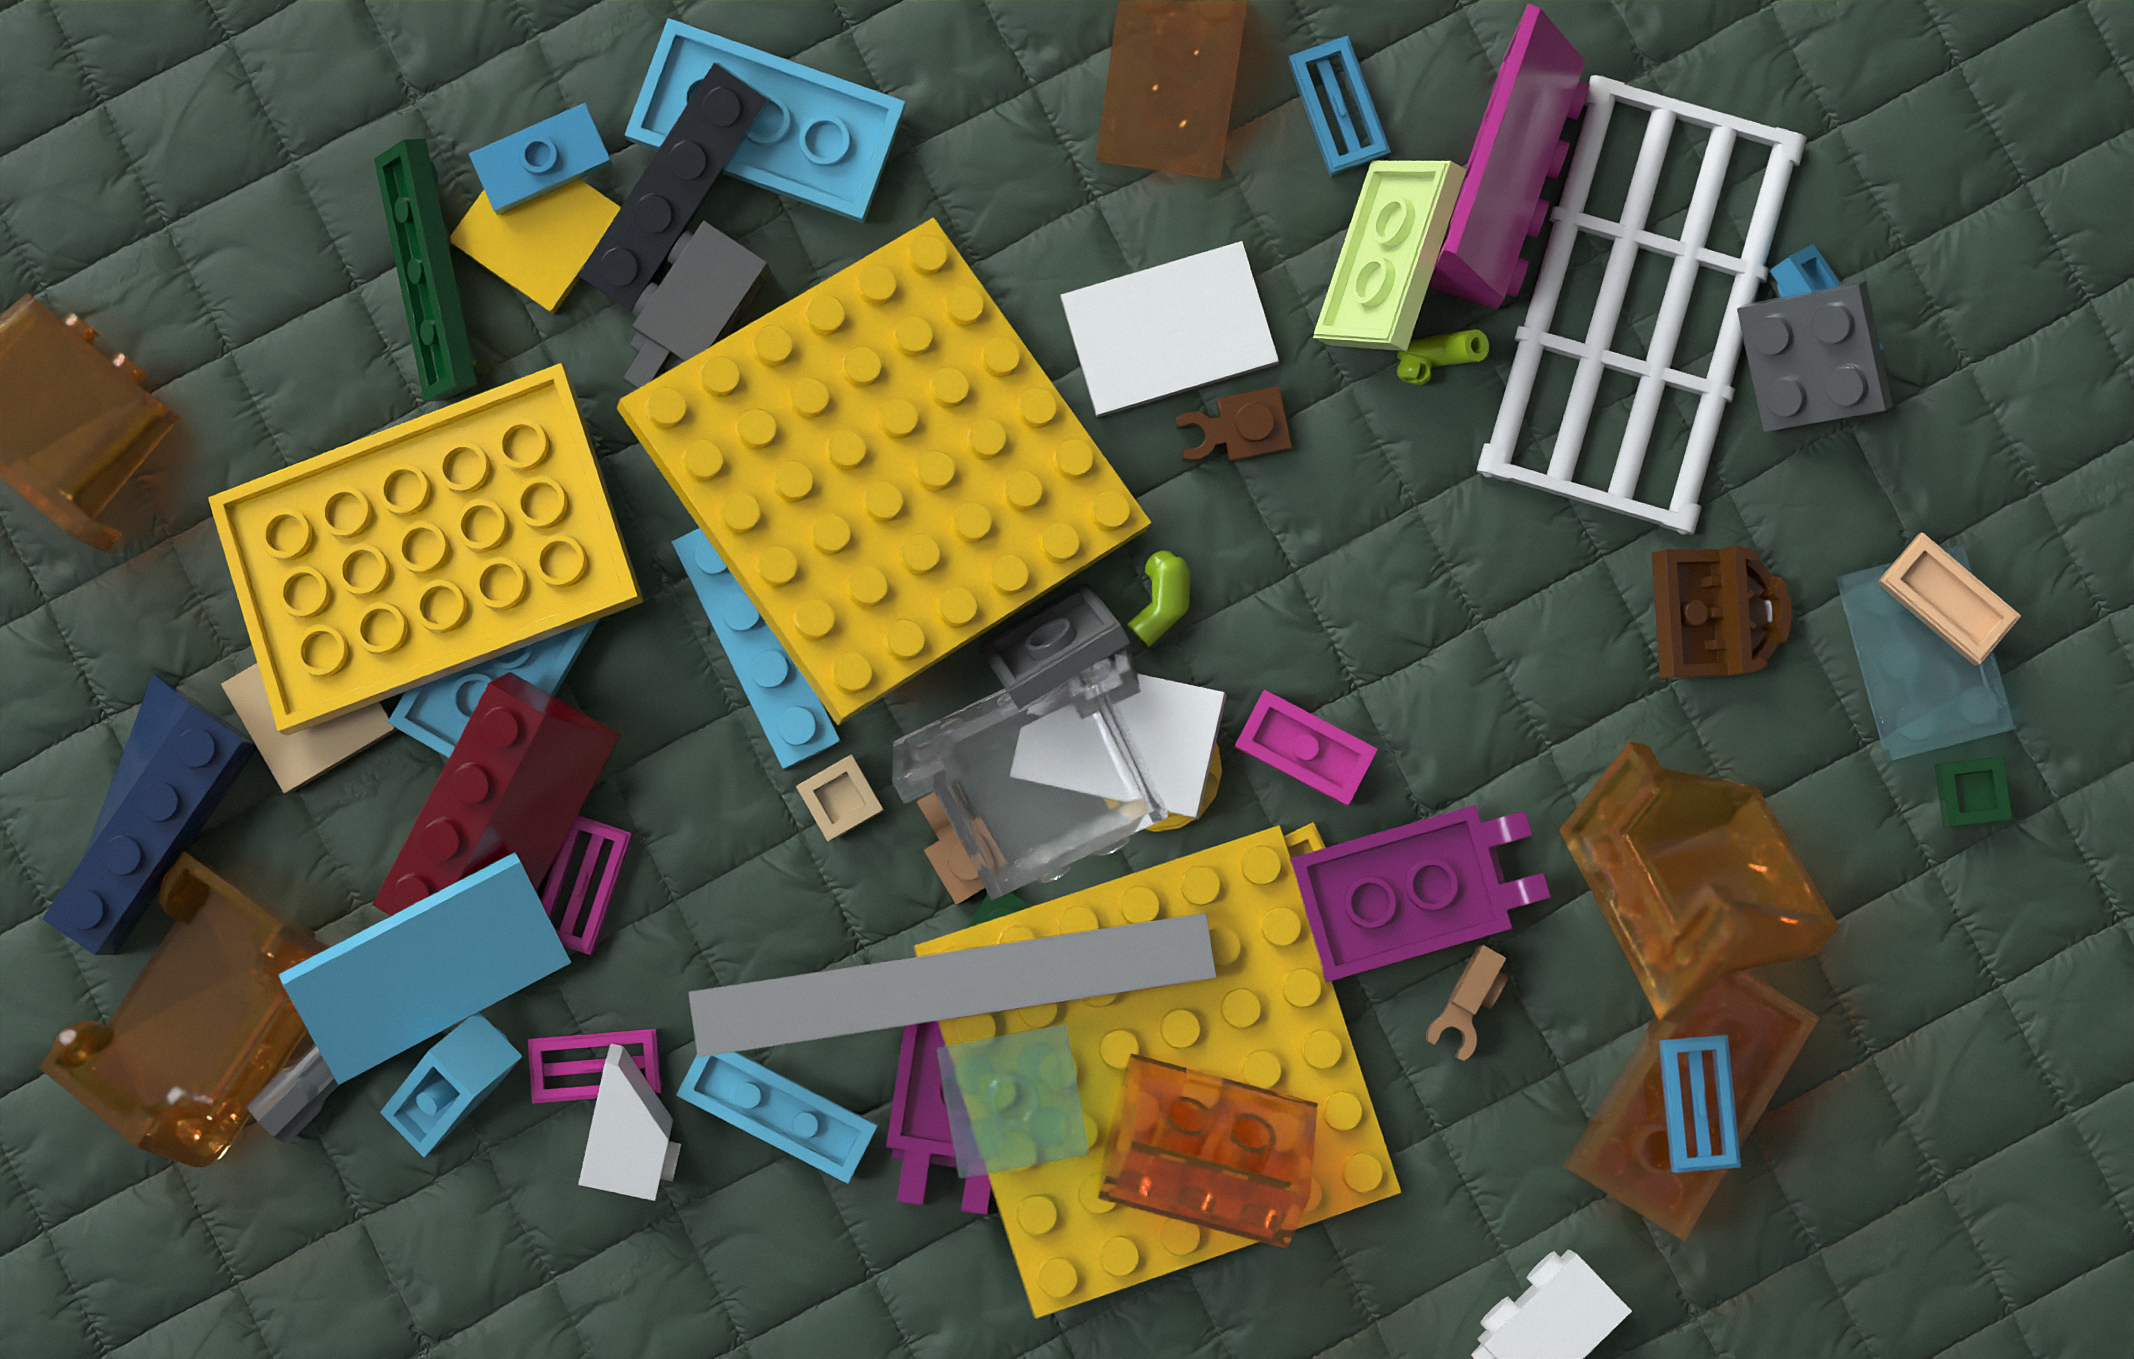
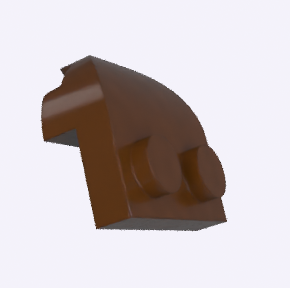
M1731 546L1722 549H1665L1652 552L1660 679L1721 678L1755 672L1768 665L1766 661L1772 655L1777 645L1784 643L1788 639L1792 622V606L1784 579L1771 575L1769 570L1758 560L1761 555L1760 553L1742 546Z

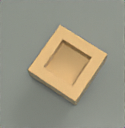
M852 754L796 786L827 842L835 840L884 811Z

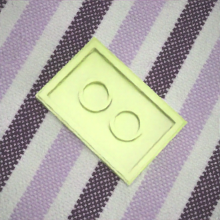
M1372 161L1370 163L1313 338L1330 346L1407 351L1467 169L1452 161Z

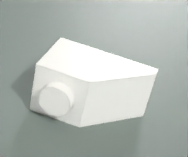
M610 1044L578 1185L655 1201L660 1179L673 1182L681 1144L669 1141L673 1119L624 1046Z

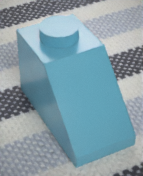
M477 1012L426 1053L380 1113L425 1158L498 1087L522 1058V1055L509 1043L502 1031L494 1027L480 1012Z

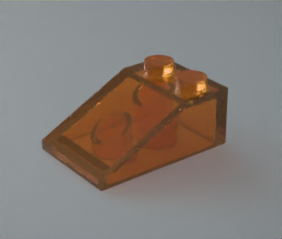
M1248 0L1118 1L1096 161L1220 179Z

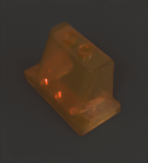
M27 292L0 315V478L72 538L107 553L123 533L99 513L181 416L141 384L148 374L119 350L112 358H109L93 343L99 338L100 334L72 311H69L62 319L42 301Z
M1629 741L1559 830L1656 1015L1662 1022L1681 1024L1721 975L1810 957L1816 954L1839 928L1758 787L1662 768L1647 744Z

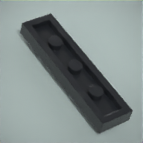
M714 62L578 276L629 311H632L643 291L654 281L662 269L674 245L691 224L771 98L720 63Z

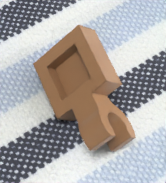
M939 789L917 801V804L939 838V841L923 851L956 905L1011 872L979 817L961 826Z
M1484 945L1475 948L1446 1001L1448 1002L1441 1015L1429 1025L1426 1032L1427 1042L1435 1045L1444 1029L1455 1027L1462 1034V1044L1457 1050L1455 1057L1465 1061L1472 1055L1477 1044V1034L1472 1024V1017L1476 1015L1480 1005L1491 1009L1502 992L1508 975L1502 973L1500 969L1506 957Z

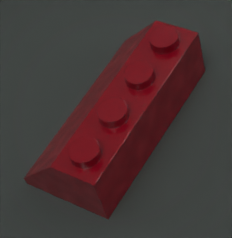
M508 672L489 682L372 905L393 916L514 852L519 858L537 894L621 735L512 672Z

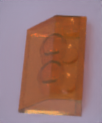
M1131 1053L1104 1150L1098 1199L1287 1249L1310 1199L1318 1103Z

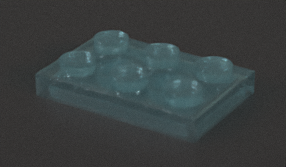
M1964 544L1944 549L1946 553L1972 574ZM1893 563L1836 578L1886 762L2015 729L1994 651L1992 650L1980 665L1974 666L1879 586L1877 582Z

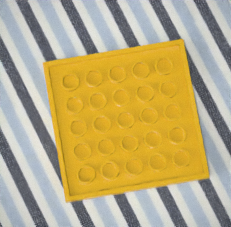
M934 217L619 400L617 406L621 416L837 725L845 722L1145 532L1152 523Z
M1280 825L913 946L916 957L1196 914L1206 913L1216 978L937 1021L1031 1311L1035 1318L1402 1193L1332 981L1325 982Z

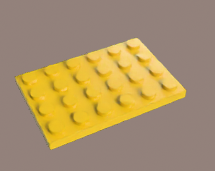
M562 363L208 497L278 732L286 736L644 602L569 371Z

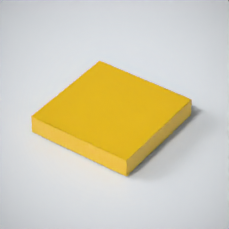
M579 179L497 215L491 206L485 190H483L450 236L451 244L554 315L580 279L578 276L579 272L621 207Z

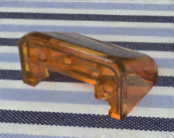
M183 851L174 866L165 874L158 899L161 909L176 920L107 1025L85 1020L65 1028L55 1039L52 1049L39 1068L135 1147L192 1167H205L213 1164L229 1149L252 1115L246 1108L247 1104L281 1071L307 1031L303 1020L280 980L279 974L333 946L203 859Z

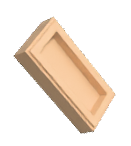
M1923 532L1913 539L1877 582L1879 586L1974 666L1980 665L2021 617L2018 612Z

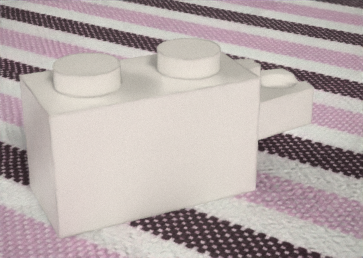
M1567 1250L1560 1257L1553 1251L1542 1259L1528 1274L1527 1279L1533 1285L1515 1302L1508 1296L1505 1297L1482 1319L1480 1324L1486 1331L1477 1338L1481 1344L1471 1356L1474 1359H1584L1632 1311L1578 1254Z

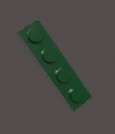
M404 139L374 158L424 402L444 401L477 385L475 376L476 356L472 346L468 343L462 314L463 294L460 286L455 281L449 252L451 244L450 232L443 221L437 195V170L430 160L426 139Z

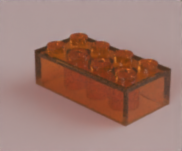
M1709 948L1695 949L1567 1158L1563 1168L1668 1234L1685 1241L1729 1168L1677 1173L1671 1171L1659 1040L1728 1035L1740 1150L1820 1017ZM1703 1050L1701 1053L1711 1156L1722 1155L1712 1050ZM1686 1052L1677 1053L1687 1158L1696 1157L1687 1055Z

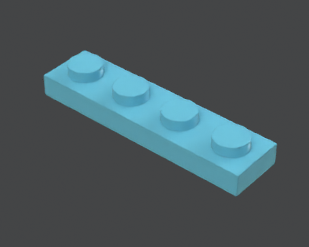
M698 528L672 541L783 770H787L841 743L824 705L702 530Z

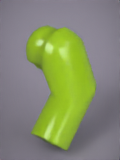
M1473 329L1412 340L1409 342L1407 351H1399L1397 358L1401 360L1397 367V375L1403 382L1423 385L1431 378V367L1483 360L1489 351L1488 339L1482 331Z
M1166 550L1155 552L1150 556L1145 565V573L1152 580V602L1127 624L1131 631L1148 648L1186 614L1190 605L1189 568L1184 559L1176 557L1173 553Z

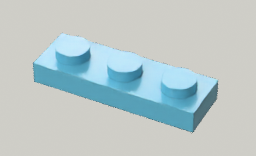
M738 1052L698 1057L696 1055L676 1096L847 1184L855 1173L878 1127V1124Z

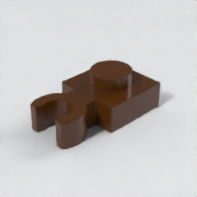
M1279 386L1217 398L1216 405L1219 417L1210 419L1199 412H1187L1175 420L1177 430L1196 427L1204 435V442L1199 447L1182 451L1183 461L1188 463L1201 462L1212 454L1214 448L1222 446L1226 447L1229 464L1288 452L1292 449Z

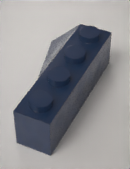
M153 673L84 857L42 919L92 954L115 956L257 750L253 739Z

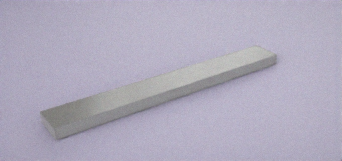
M1203 913L691 991L688 993L698 1057L1210 979L1216 978L1207 915Z

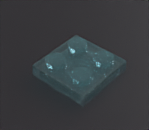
M1066 1024L935 1048L958 1178L961 1179L1089 1155Z

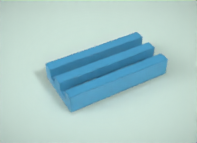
M1348 35L1290 55L1288 64L1329 176L1333 177L1342 174L1344 170L1352 167L1356 169L1365 166L1366 162L1375 159L1379 161L1389 157L1391 153ZM1337 54L1339 55L1371 143L1370 146L1362 149L1328 57ZM1315 62L1348 152L1345 155L1339 156L1306 67L1308 64Z
M1728 1035L1659 1040L1671 1171L1677 1173L1741 1167ZM1703 1050H1712L1722 1155L1711 1156L1701 1053ZM1686 1052L1696 1148V1157L1687 1158L1677 1053Z

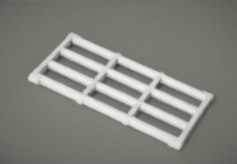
M1594 75L1589 80L1590 85L1583 104L1587 107L1561 200L1558 207L1552 208L1549 218L1554 224L1524 326H1519L1516 332L1515 340L1519 344L1490 444L1485 443L1476 471L1487 478L1492 477L1506 482H1515L1660 525V527L1677 531L1682 535H1694L1702 508L1700 505H1697L1725 404L1726 402H1732L1735 389L1731 387V383L1744 341L1737 308L1745 304L1754 303L1760 283H1765L1767 280L1769 268L1765 267L1793 166H1799L1807 138L1797 132L1778 127H1769L1624 85L1625 83L1603 76ZM1615 101L1651 111L1619 224L1583 213ZM1676 119L1712 129L1680 241L1644 231ZM1736 136L1772 146L1741 259L1704 249ZM1578 230L1614 241L1585 344L1548 333ZM1638 248L1675 258L1646 361L1609 351ZM1699 266L1736 276L1706 379L1670 369ZM1543 349L1580 360L1547 475L1510 464ZM1604 367L1640 377L1608 493L1571 482ZM1665 385L1701 395L1669 510L1632 500Z

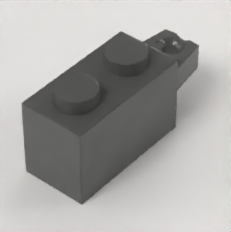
M705 221L701 223L695 234L690 230L685 231L670 252L668 262L673 266L660 286L654 282L649 284L634 306L632 314L638 318L633 324V328L637 333L631 341L630 347L638 351L639 354L623 377L626 384L637 390L730 336L771 277L772 272L768 263Z

